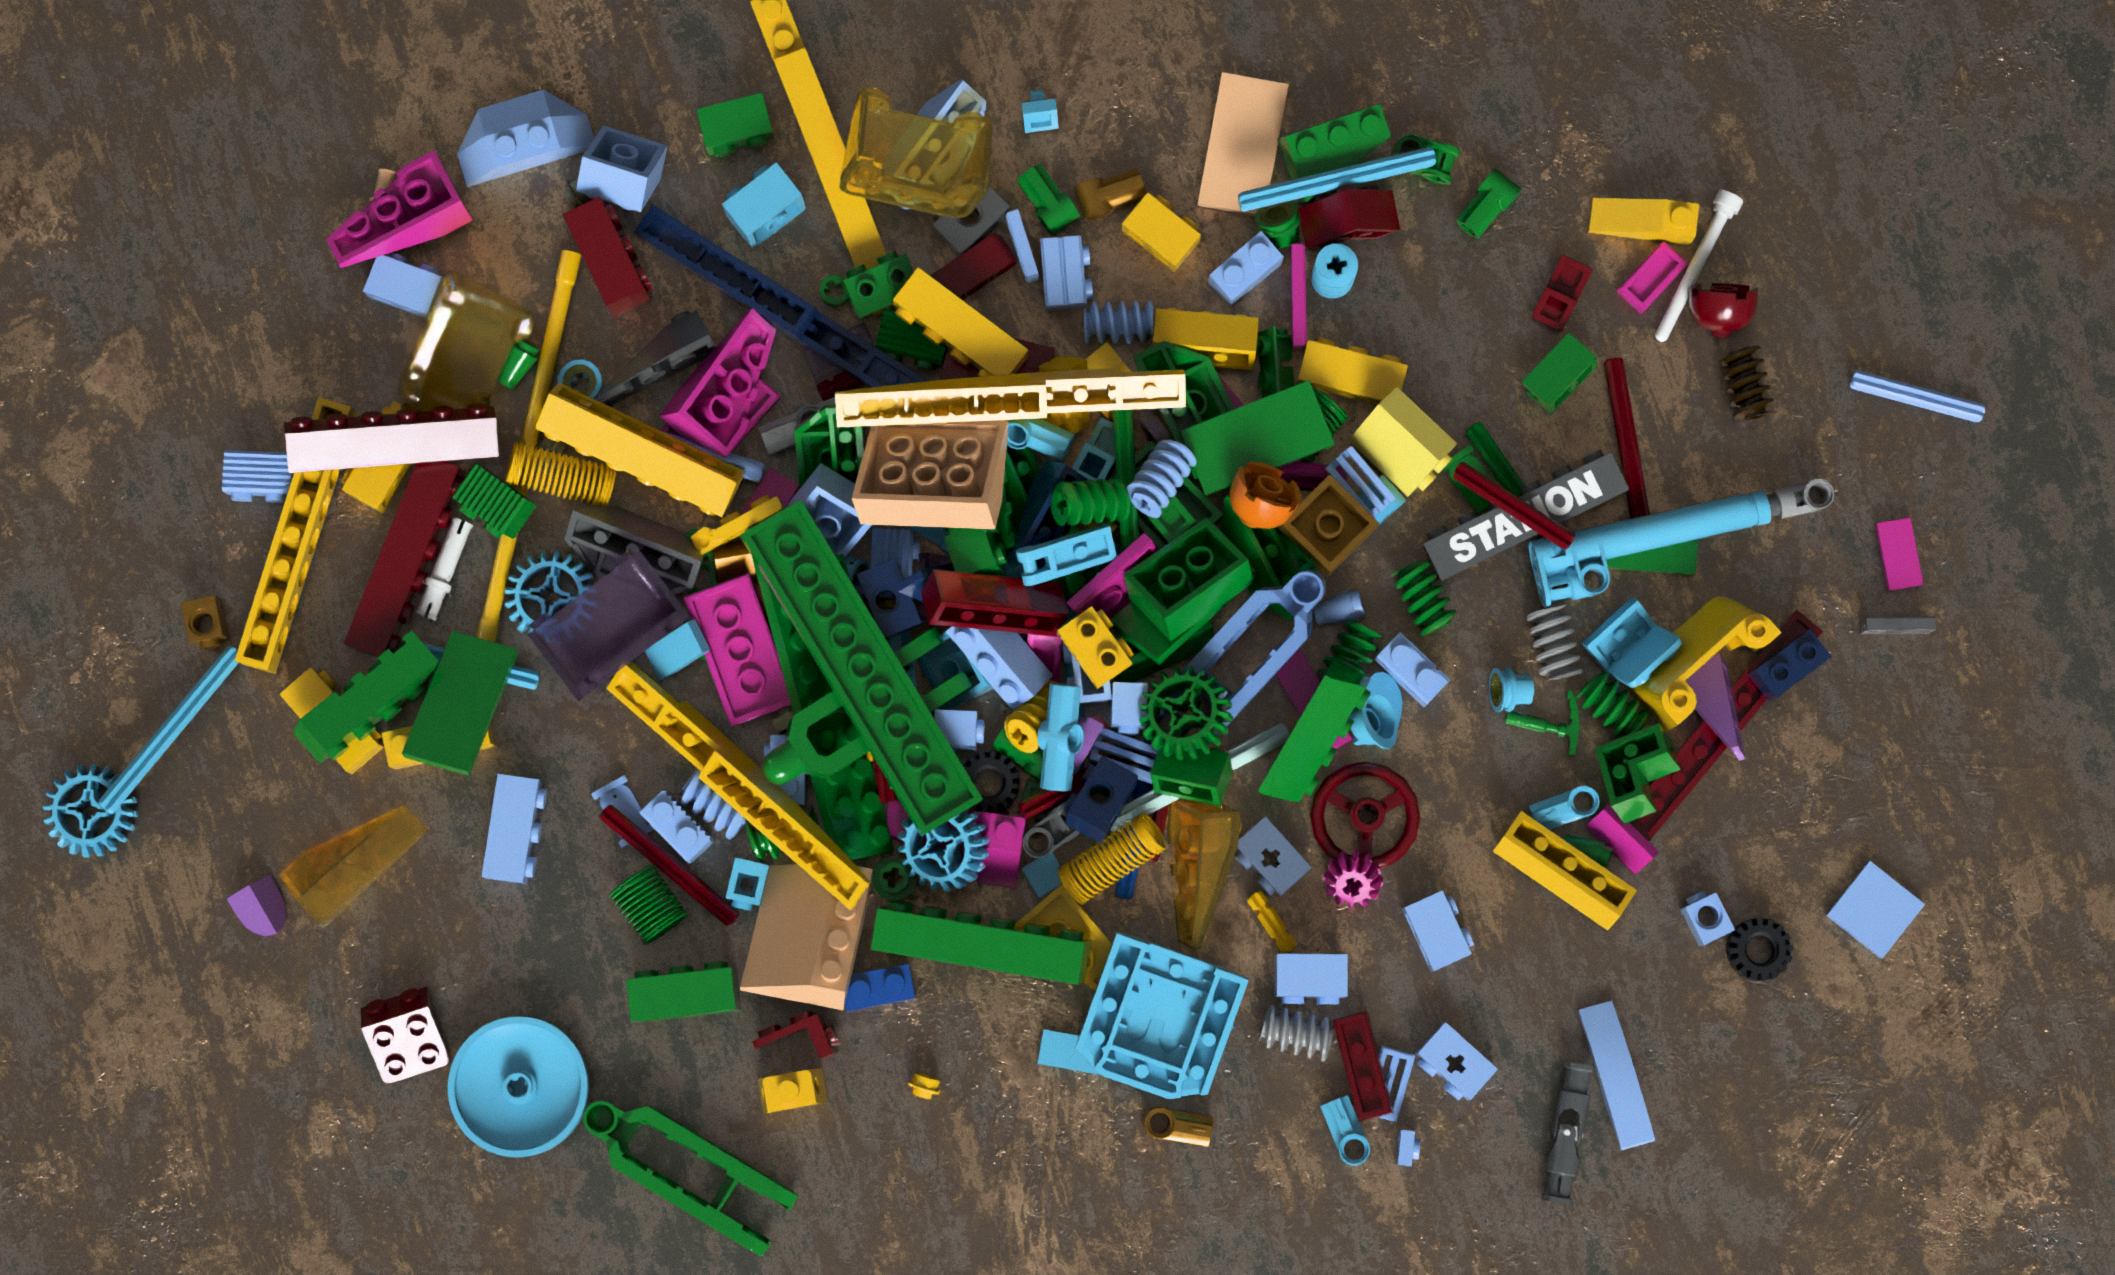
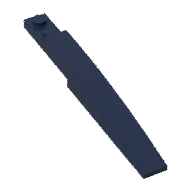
M651 206L635 229V235L747 310L753 308L770 325L860 382L861 380L870 387L928 381L823 315L810 303L656 206Z

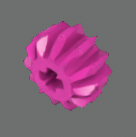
M1357 849L1353 851L1352 856H1348L1345 852L1341 851L1338 860L1331 858L1328 862L1329 870L1324 872V882L1327 884L1326 892L1328 896H1335L1337 906L1346 901L1350 910L1354 908L1357 902L1365 908L1368 905L1369 899H1377L1379 889L1383 886V877L1380 875L1381 866L1379 863H1372L1370 853L1364 857H1359Z

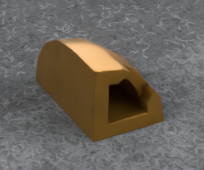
M742 540L730 541L712 550L718 584L747 573L750 574L752 581L757 579L752 556Z

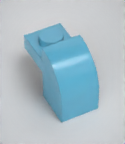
M1103 417L1100 418L1089 441L1085 442L1072 466V469L1093 481L1098 479L1108 480L1116 465L1114 423Z

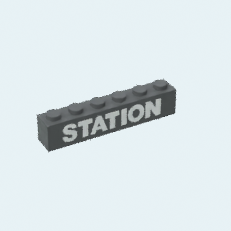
M1600 449L1583 457L1584 465L1574 470L1571 469L1570 465H1567L1552 472L1553 480L1543 485L1540 484L1539 480H1536L1521 487L1522 495L1518 497L1560 524L1630 489L1612 452L1603 455ZM1490 502L1491 510L1479 516L1476 510L1457 519L1460 525L1448 531L1445 525L1427 533L1426 535L1429 540L1422 544L1439 579L1442 581L1539 533Z

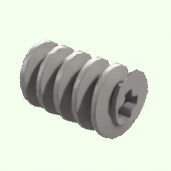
M1567 605L1538 610L1526 617L1528 622L1538 623L1529 632L1530 635L1541 637L1533 642L1532 646L1534 649L1544 650L1535 657L1536 662L1547 664L1538 671L1539 675L1550 677L1546 681L1583 673V669L1572 667V664L1580 659V655L1569 654V650L1577 646V642L1566 640L1568 635L1575 632L1574 628L1563 627V623L1571 619V615L1560 613V610Z
M1269 1004L1264 1014L1258 1043L1264 1037L1266 1039V1047L1271 1049L1277 1040L1279 1041L1281 1052H1285L1288 1045L1293 1044V1052L1297 1056L1302 1048L1306 1047L1307 1058L1310 1059L1319 1050L1321 1061L1325 1062L1328 1057L1334 1026L1330 1029L1327 1017H1323L1321 1022L1316 1025L1314 1014H1309L1305 1022H1303L1301 1011L1297 1010L1292 1018L1289 1019L1288 1008L1285 1007L1276 1016L1274 1005Z

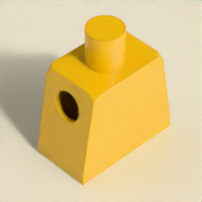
M823 1068L757 1079L763 1114L828 1102Z

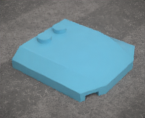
M1116 931L1077 1040L1076 1049L1094 1065L1095 1069L1102 1076L1167 1099L1196 1094L1207 1095L1249 978L1231 969L1134 935Z

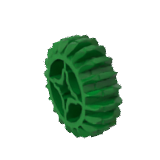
M1188 666L1185 675H1183L1179 667H1174L1173 677L1169 678L1165 672H1161L1160 676L1163 680L1161 684H1158L1156 681H1150V686L1154 690L1153 693L1142 692L1149 704L1139 705L1141 711H1147V715L1139 719L1140 726L1146 728L1143 735L1146 740H1152L1151 746L1155 750L1163 747L1162 753L1164 756L1170 757L1175 751L1177 759L1183 760L1186 751H1188L1190 757L1196 760L1198 749H1202L1206 755L1210 754L1211 751L1208 744L1213 742L1215 745L1220 746L1221 740L1217 734H1228L1229 729L1223 723L1230 722L1233 719L1231 713L1226 711L1232 707V702L1230 699L1225 698L1228 694L1224 686L1218 687L1220 681L1216 676L1208 679V673L1204 669L1200 670L1196 675L1194 668ZM1185 690L1179 698H1169L1174 693ZM1202 692L1211 699L1212 711L1210 717L1205 716L1203 711L1199 710L1202 702L1200 700ZM1161 709L1172 716L1169 724L1171 727L1169 734L1163 732L1160 727L1159 716ZM1189 709L1193 713V715L1184 714L1182 718L1178 714L1181 711L1187 712ZM1193 728L1202 729L1192 736L1185 737L1188 731Z

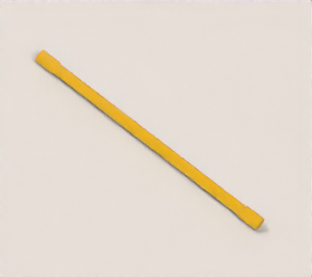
M561 250L555 277V290L521 438L522 444L525 443L526 447L529 444L532 448L538 446L541 431L535 429L550 392L572 288L576 282L581 254L569 250ZM528 452L523 464L518 486H513L511 484L512 488L517 490L525 497L527 496L528 489L526 487L534 458L533 454L529 465L525 485L523 488H521V481L527 462ZM503 534L499 539L484 610L478 624L477 638L496 643L500 626L499 618L505 595L504 591L508 582L517 536L512 539Z

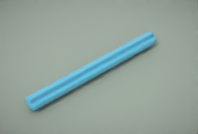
M1432 147L1422 148L1243 191L1238 195V203L1242 211H1249L1332 191L1341 186L1357 185L1432 167L1436 163V156Z
M229 645L224 649L99 799V806L103 810L113 814L237 666L238 662L234 661L238 651L236 648Z

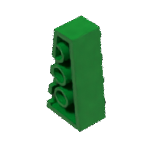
M998 521L995 529L943 527L946 532L949 531L950 533L945 535L944 539L955 572L1008 577L1004 565L1008 563V556L1003 545L998 543L996 534L1000 533Z
M412 630L402 637L403 642L395 653L387 649L377 657L378 660L369 668L367 675L360 671L353 676L342 688L343 694L341 696L337 691L333 692L299 719L293 734L319 764L329 757L332 760H336L348 750L349 746L347 744L355 738L362 741L375 730L376 727L374 725L382 719L386 722L391 720L402 710V704L408 700L414 703L427 692L426 685L439 661Z

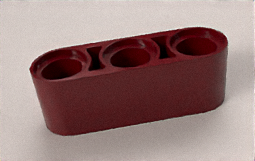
M997 232L930 276L961 300H965L1010 270L1019 260L1002 235Z

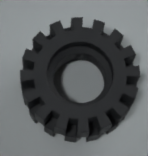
M996 751L978 752L979 754L972 755L965 764L963 763V767L973 784L975 785L978 774L988 769L998 772L1002 777L1003 784L1001 790L996 795L984 796L980 794L983 800L970 809L980 812L1001 813L1011 806L1018 796L1020 788L1019 773L1014 763L1007 759V756L1001 755Z
M1755 918L1740 923L1736 926L1735 931L1731 932L1729 936L1730 941L1726 945V949L1729 951L1727 958L1732 963L1731 967L1734 971H1738L1741 977L1751 979V981H1766L1778 977L1780 973L1787 969V964L1792 960L1790 954L1793 951V944L1790 945L1789 939L1791 937L1789 933H1785L1784 927L1781 924H1776L1772 919ZM1755 936H1763L1772 944V955L1765 963H1756L1747 954V944Z

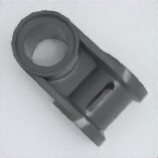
M1069 798L1052 808L1042 819L1027 829L1023 838V847L1029 856L1043 858L1080 834L1079 831L1066 825V820L1062 816L1063 814L1067 818L1068 812L1064 810V807ZM1035 832L1044 833L1049 840V844L1042 850H1036L1030 845L1029 837Z

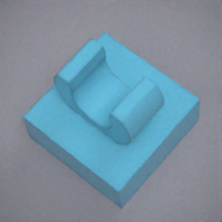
M1043 89L1030 91L1031 102L1021 103L1025 133L1059 129L1055 98L1045 100Z

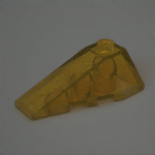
M1178 799L1169 804L1167 823L1168 844H1174L1176 864L1170 865L1171 876L1176 877L1179 894L1174 898L1177 941L1197 950L1202 948L1238 847L1239 833L1242 828L1241 811L1221 804L1220 807L1187 799Z
M403 805L305 851L279 877L295 900L319 925L328 926L428 830Z

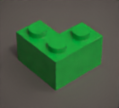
M1659 723L1595 748L1611 807L1624 824L1657 811L1649 786L1650 781L1681 770L1673 742Z

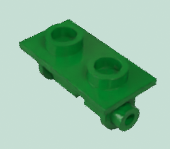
M1276 326L1258 332L1256 353L1260 360L1258 386L1262 391V398L1294 386L1293 366H1281V361L1292 360L1291 335H1288L1287 329H1276Z

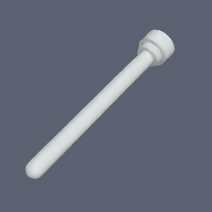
M1720 189L1713 201L1715 205L1713 211L1715 214L1655 333V338L1658 341L1664 342L1668 339L1689 297L1690 286L1696 283L1727 219H1731L1733 214H1738L1744 201L1737 195Z

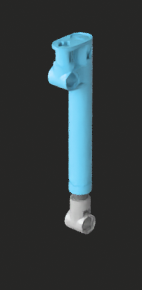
M1814 479L1773 489L1772 494L1766 495L1763 490L1750 492L1748 495H1736L1573 531L1575 539L1567 550H1563L1546 538L1529 541V556L1539 599L1544 608H1549L1552 601L1565 598L1577 600L1593 597L1604 592L1610 583L1606 559L1751 528L1753 525L1769 524L1773 516L1784 519L1806 513H1815L1828 507L1833 502L1834 489L1828 481ZM1811 487L1816 488L1821 494L1819 504H1815L1809 499L1808 492ZM1586 572H1592L1597 576L1598 586L1596 589H1590L1585 585L1584 575ZM1558 586H1563V587H1564V588L1552 590V588H1554V587H1558Z

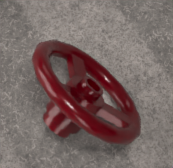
M1366 761L1344 765L1327 776L1314 794L1310 813L1313 835L1325 855L1329 858L1338 860L1339 853L1343 850L1334 844L1327 833L1324 820L1327 802L1348 814V821L1351 827L1358 832L1359 857H1364L1369 853L1372 856L1373 832L1383 824L1385 813L1404 803L1407 816L1404 833L1393 848L1382 855L1372 857V863H1379L1381 869L1387 868L1404 857L1416 840L1421 818L1417 796L1406 779L1388 766ZM1367 775L1383 779L1395 787L1397 791L1379 801L1372 797H1363L1355 802L1334 789L1349 778ZM1363 810L1371 813L1372 818L1368 823H1364L1363 819L1359 818V813Z

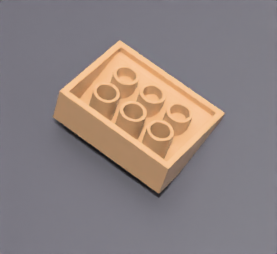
M992 420L871 426L851 498L860 524L995 529L1003 495L1008 421Z
M798 864L770 865L740 990L844 1010L871 892L873 869L857 866L870 880V884L855 907L849 910Z

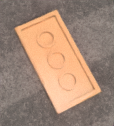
M1222 72L1197 206L1255 216L1259 208L1242 211L1238 203V195L1243 191L1271 184L1278 146L1277 138L1280 135L1289 84Z

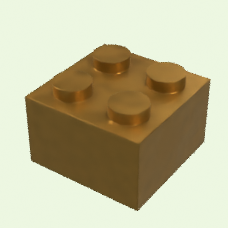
M1329 474L1298 505L1291 517L1279 526V530L1329 577L1377 529L1379 522Z

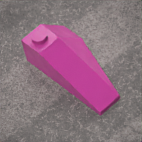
M435 150L404 165L396 173L397 178L384 190L380 188L372 195L374 200L362 211H355L326 239L340 268L442 237L473 221Z
M753 308L749 309L679 388L659 417L684 439L722 457H728L746 431L749 419L746 418L751 402L756 399L758 392L756 389L761 369H764L776 330Z
M900 801L889 802L887 814L890 836L892 839L905 844L897 836L899 832L906 830L901 824L903 820L910 817ZM968 810V815L973 812L979 813L975 823L977 825H986L985 829L980 833L982 837L990 838L989 843L982 846V848L990 852L987 858L981 859L986 866L984 870L977 872L978 877L975 881L985 885L1016 889L1026 818ZM948 821L946 822L950 829L958 832V829ZM926 834L923 836V847L927 842ZM951 839L946 842L942 841L940 842L941 844L935 846L934 849L937 850L941 847L946 848V845L952 843L953 840ZM964 842L960 847V852L962 856V859L960 860L961 863L963 861L965 853Z

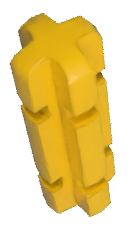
M1261 890L1248 897L1247 903L1253 912L1256 910L1258 913L1257 918L1271 939L1275 938L1277 941L1275 945L1280 952L1287 954L1296 948L1297 941L1291 933H1287L1286 929L1288 928L1274 907L1268 905L1267 902L1269 900L1264 892Z

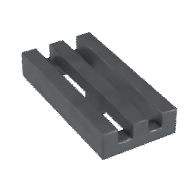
M1934 616L1867 617L1860 622V634H1929L1936 630V618Z

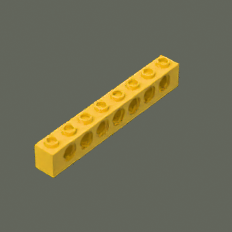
M318 397L312 420L326 419L327 416L332 414H345L347 417H357L358 413L351 406ZM341 469L294 473L234 661L245 666L276 674Z

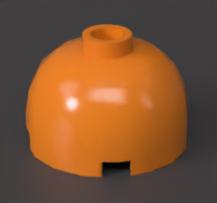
M1248 462L1245 468L1241 466L1233 478L1230 487V504L1236 515L1245 525L1251 528H1276L1284 524L1297 509L1301 501V491L1298 485L1293 480L1288 484L1281 478L1283 471L1261 462Z

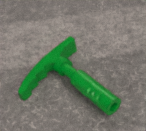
M1568 690L1566 693V699L1569 700V710H1571L1569 715L1571 723L1569 726L1564 723L1559 725L1549 723L1546 719L1514 711L1507 712L1505 724L1542 733L1549 731L1557 733V736L1563 738L1567 735L1569 741L1567 755L1572 757L1575 755L1580 725L1576 699H1573L1575 696L1572 690Z

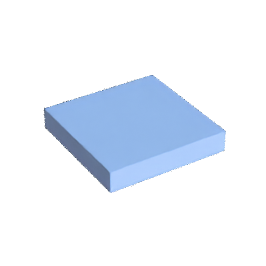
M1868 861L1827 912L1826 916L1882 959L1925 904L1873 862Z

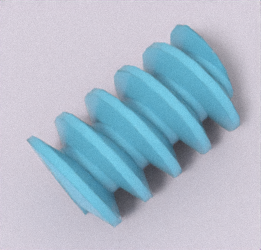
M1334 243L1325 246L1318 253L1311 273V283L1314 290L1320 296L1328 299H1337L1346 295L1351 290L1358 272V260L1355 253L1348 246Z

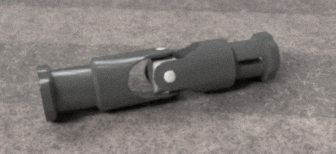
M1564 1061L1563 1067L1566 1068L1563 1089L1559 1090L1553 1124V1137L1555 1140L1557 1137V1142L1548 1155L1546 1170L1549 1172L1546 1193L1542 1194L1541 1200L1573 1205V1199L1570 1198L1573 1177L1578 1174L1580 1162L1576 1142L1578 1141V1144L1581 1142L1585 1131L1590 1095L1587 1094L1590 1073L1594 1072L1595 1066ZM1570 1109L1577 1111L1580 1117V1128L1570 1124H1559L1563 1112ZM1560 1177H1561L1562 1179H1561L1560 1191H1559V1193H1558L1559 1181H1560Z

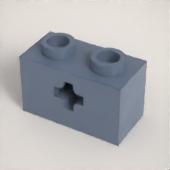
M1266 816L1233 845L1237 850L1233 854L1234 857L1246 870L1252 866L1261 876L1257 882L1270 896L1274 892L1279 897L1282 896L1312 868ZM1264 850L1269 854L1273 851L1277 853L1278 857L1275 861L1278 866L1276 868L1271 864L1267 867L1263 866L1261 862L1264 860V855L1262 854Z

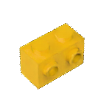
M1091 606L1057 630V634L1096 689H1099L1130 667L1133 663L1129 658L1134 654L1123 638L1116 641L1109 629L1113 627V624L1104 611L1100 609L1096 612Z

